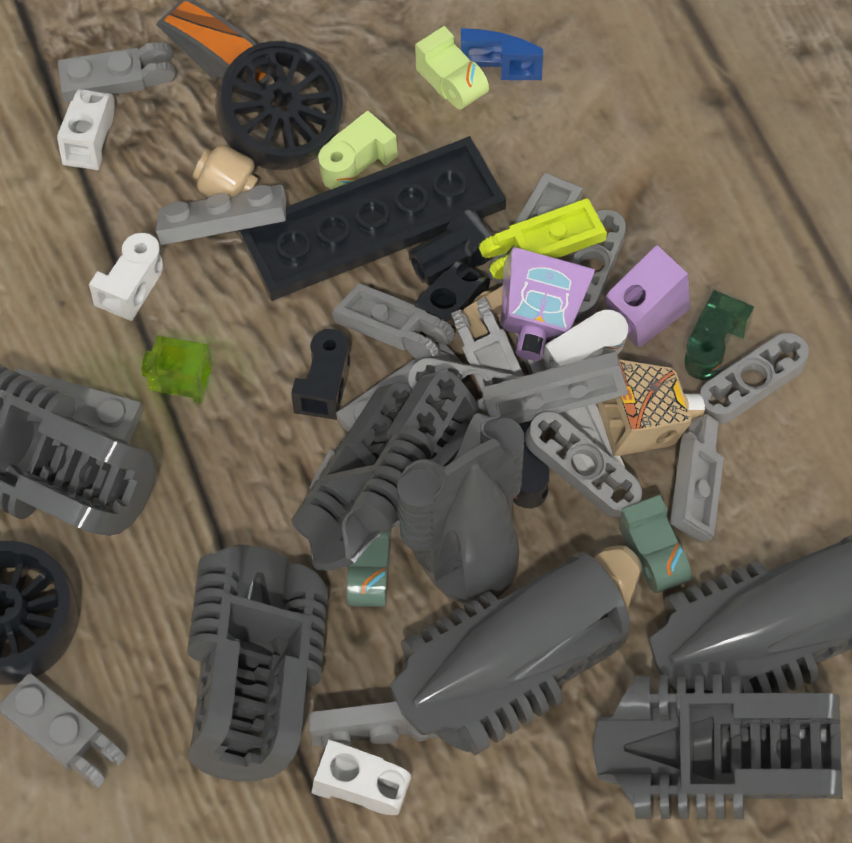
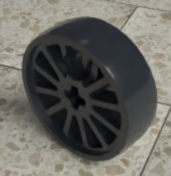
M269 41L248 48L230 63L218 87L215 110L219 129L232 149L253 159L256 166L271 170H289L301 167L316 159L322 147L335 136L342 119L343 98L336 75L318 54L296 43ZM283 67L289 70L287 76H285ZM295 71L306 77L295 86L291 84ZM266 73L273 78L275 83H263L261 86L256 82L255 74ZM242 78L245 81V83L239 81L238 79ZM310 85L318 90V93L300 94ZM235 92L254 101L233 103L231 95ZM275 102L278 107L273 108L271 105ZM322 104L325 113L309 108L307 105ZM285 105L286 110L283 112L280 106ZM258 112V115L244 126L240 125L235 116ZM303 119L321 125V133L319 135L315 134ZM260 124L268 128L264 142H260L249 135ZM290 125L305 139L306 144L295 146ZM274 131H282L285 148L270 145Z
M0 541V571L5 568H16L10 585L3 584L0 574V615H3L5 607L10 606V608L6 609L5 616L0 617V655L6 640H9L12 651L9 656L0 658V685L17 684L28 674L37 677L49 670L67 651L77 625V600L66 572L45 551L18 541ZM32 570L39 573L40 575L21 592L27 572ZM50 584L54 585V594L35 599ZM58 608L54 612L53 618L36 615L41 612ZM28 627H35L45 629L48 631L45 635L40 636L38 638L32 631L28 629ZM18 636H23L33 646L20 652L17 641Z

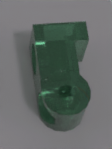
M713 290L688 339L684 366L689 375L699 380H710L721 372L726 345L732 335L744 339L751 324L754 306Z

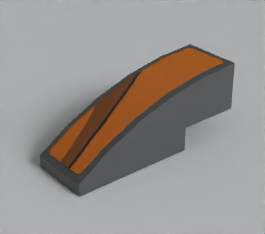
M181 0L156 24L215 82L219 78L222 79L227 67L237 56L248 48L257 45L228 21L193 0ZM266 73L255 74V80L261 86L263 83L269 84L273 81V78ZM242 78L238 79L239 81L245 83V81ZM238 94L245 102L253 100Z

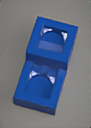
M461 28V51L479 67H501V80H542L543 48L505 33Z

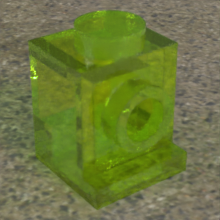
M157 335L152 351L147 350L145 352L141 367L142 376L146 377L149 390L192 398L194 403L202 404L213 369L209 344Z

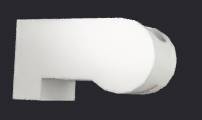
M84 89L77 90L73 101L69 104L57 135L63 165L99 170L103 159L101 150L114 118L115 102L113 94L92 92Z
M135 233L129 236L122 245V256H120L109 275L97 271L89 283L94 306L130 321L134 319L163 270L162 257L159 253L160 247L155 237L147 233Z
M614 310L597 312L546 344L543 358L550 368H556L615 351L618 354L622 351L628 334L626 319Z
M328 740L314 778L311 793L328 799L331 796L362 805L377 813L398 815L411 780V774L402 767L384 761L383 758Z

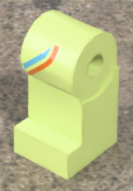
M445 26L415 44L416 70L445 100L447 99L457 109H463L489 92V83L484 72L475 62L470 61L454 44V36Z
M367 110L334 136L320 150L318 159L322 182L326 187L334 189L355 181L357 175L377 159L385 166L398 157L396 135Z

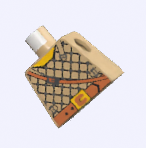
M619 360L628 395L597 403L613 456L670 447L683 435L690 426L691 420L702 417L705 410L704 399L700 394L683 393L677 373L672 368Z

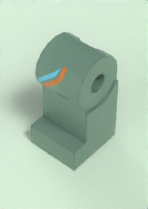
M661 495L623 508L619 524V530L627 546L640 558L642 563L641 574L644 575L650 589L655 594L691 580V569L682 546L678 543L666 516L667 508Z
M391 526L366 548L355 564L347 566L348 607H386Z

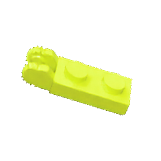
M586 198L511 225L508 230L497 233L479 244V250L483 257L491 258L496 255L505 254L515 246L516 248L557 259L606 241L607 232L590 200ZM508 255L497 259L490 265V272L496 280L503 279L504 263Z

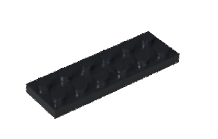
M469 136L287 206L286 221L238 230V234L270 300L273 301L436 237L445 232L449 222L464 211L475 210L481 218L505 210L506 198Z

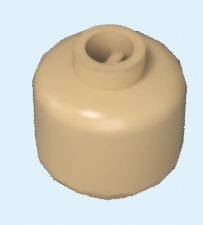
M223 144L216 146L213 150L206 148L192 177L198 180V192L208 198L219 193L228 194L229 197L236 196L240 192L249 191L251 188L256 187L259 179L252 175L254 170L253 159Z

